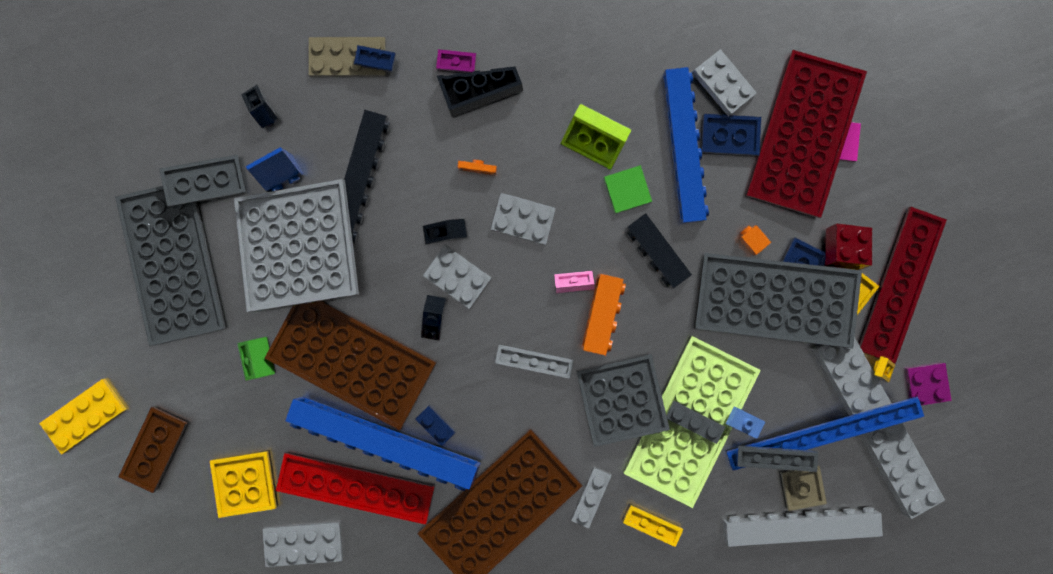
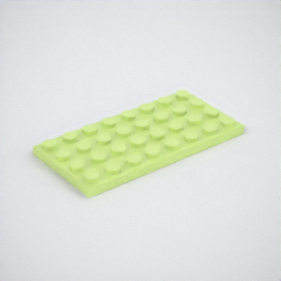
M691 336L662 393L665 411L667 413L674 400L725 426V429L716 444L668 420L670 430L641 436L623 473L693 508L733 428L726 424L734 406L742 409L761 370Z

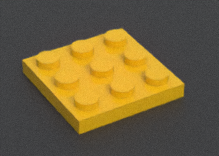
M268 451L210 460L218 518L277 508Z

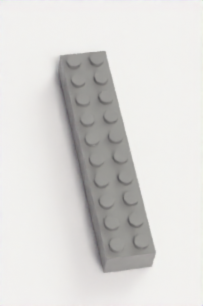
M855 337L853 349L819 344L811 348L849 416L892 404L877 376L874 375L875 373ZM903 423L860 435L905 516L913 519L945 501Z

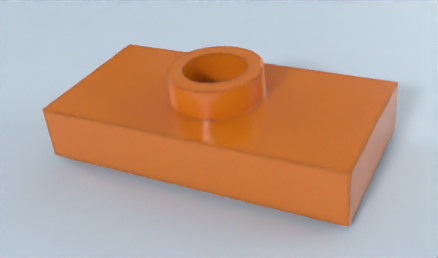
M473 160V162L458 161V169L460 171L496 175L497 166L486 165L482 160Z

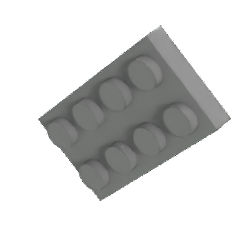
M340 522L264 527L262 529L265 567L343 561Z

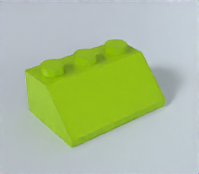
M580 104L560 144L612 169L631 129Z

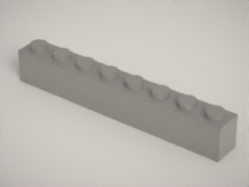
M873 507L862 508L863 511H855V509L851 508L843 509V512L825 510L824 513L819 514L816 511H806L804 515H798L796 512L786 513V516H779V514H767V517L748 515V518L740 519V516L728 517L729 520H723L724 537L728 547L882 537L881 513Z

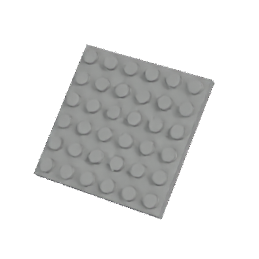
M339 179L234 198L247 312L359 295L345 180Z

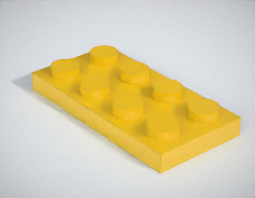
M101 379L39 424L62 455L127 409L106 379Z

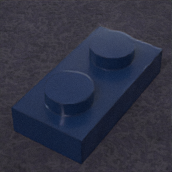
M430 405L415 418L441 446L456 433Z

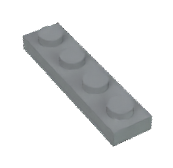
M500 344L495 360L496 364L569 379L574 362L573 359Z

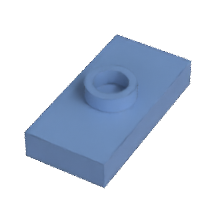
M734 406L726 424L757 439L765 421Z

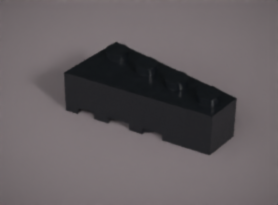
M516 66L490 69V71L482 72L480 70L472 71L473 73L465 74L454 73L448 76L437 75L452 117L523 91Z

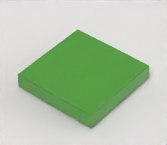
M641 165L604 177L615 214L652 202Z

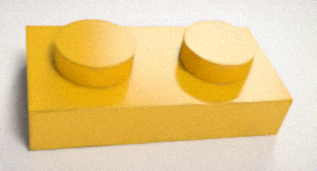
M880 357V360H877L874 365V375L882 381L889 383L895 364L888 358Z

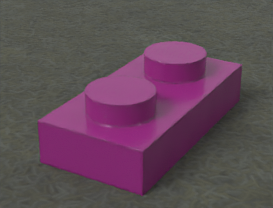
M438 49L437 70L473 73L472 71H475L476 53Z

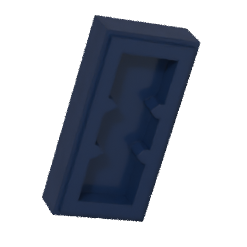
M357 45L354 65L392 73L396 53Z

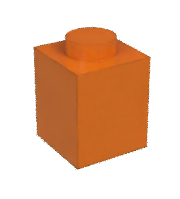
M748 225L740 232L742 236L738 238L753 256L760 253L771 243L757 225L752 227Z

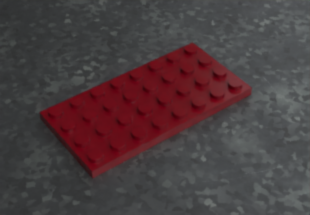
M792 50L746 196L813 217H822L867 71Z

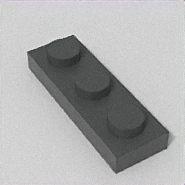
M674 400L666 413L668 420L716 444L725 429V426Z

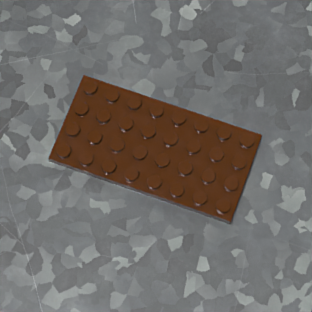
M323 301L293 305L265 356V359L398 430H401L437 363Z
M529 429L475 479L470 490L462 491L417 534L453 574H488L582 487V484L542 440Z

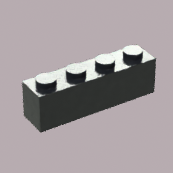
M646 213L626 227L628 230L626 235L632 242L636 241L639 245L638 251L643 257H648L651 261L649 263L650 267L655 273L657 271L662 276L660 280L666 288L674 289L692 275Z

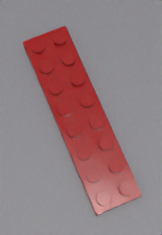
M284 453L276 491L426 525L435 486Z

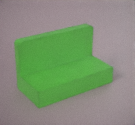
M267 337L237 343L246 381L275 374L273 363L265 359L269 350Z

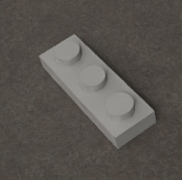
M593 467L571 521L587 528L590 527L612 476L611 474Z

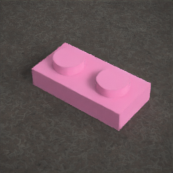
M592 271L554 274L556 293L595 290Z

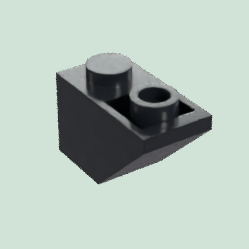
M427 295L423 309L421 338L440 341L446 298Z

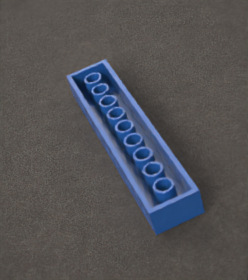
M305 397L293 399L285 420L293 428L308 429L309 434L315 436L324 435L327 437L326 440L333 443L340 441L345 443V447L352 450L359 448L363 450L362 453L374 457L375 454L380 456L384 462L392 463L393 461L399 463V467L410 470L412 468L418 470V474L421 476H434L436 481L443 484L450 482L455 484V488L462 491L470 490L473 486L481 465L478 461Z

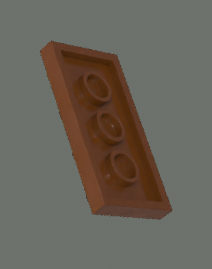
M151 407L118 477L151 493L156 492L188 422L156 407Z

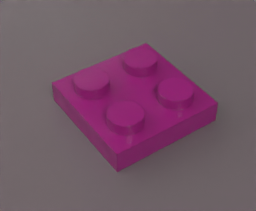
M946 363L905 368L910 398L918 397L921 405L952 401Z

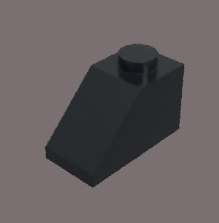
M258 85L241 94L249 113L262 129L273 124L278 119L274 109Z
M465 219L445 220L423 226L425 245L467 238Z

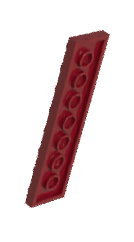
M908 207L859 344L863 353L879 359L880 357L888 358L896 364L947 219L914 207Z

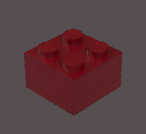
M838 223L826 228L825 266L857 270L872 266V228Z

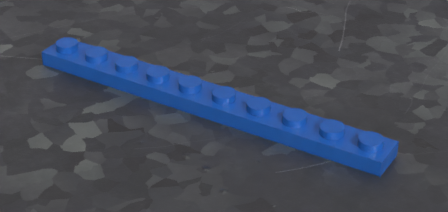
M913 397L746 446L808 450L925 416L919 398ZM738 448L727 451L732 471L745 468L738 466Z

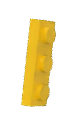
M631 504L622 521L624 524L676 547L683 532V528Z

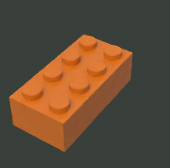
M604 274L598 275L581 347L582 350L605 356L607 352L611 351L613 341L610 340L611 333H615L617 322L614 321L615 314L620 312L621 303L618 301L620 295L624 294L626 286L623 283V279Z

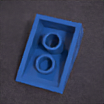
M281 147L246 166L251 175L267 192L282 190L284 185L296 183L300 180L299 177L303 175L293 155Z

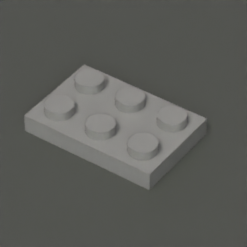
M721 49L692 72L728 117L757 94Z
M501 193L491 230L546 245L556 208Z
M444 245L423 274L425 278L469 309L491 280L490 276L446 245Z

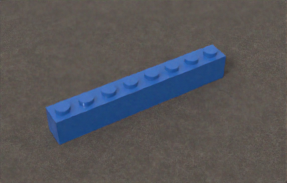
M688 67L667 69L664 71L663 76L681 224L702 222L707 220L706 217L709 216L708 205L704 203L707 192L706 187L702 186V179L704 178V169L700 167L702 151L701 148H698L697 141L700 140L699 129L695 127L698 117L697 111L693 110L695 93L691 91L690 85L693 84L692 72H689Z

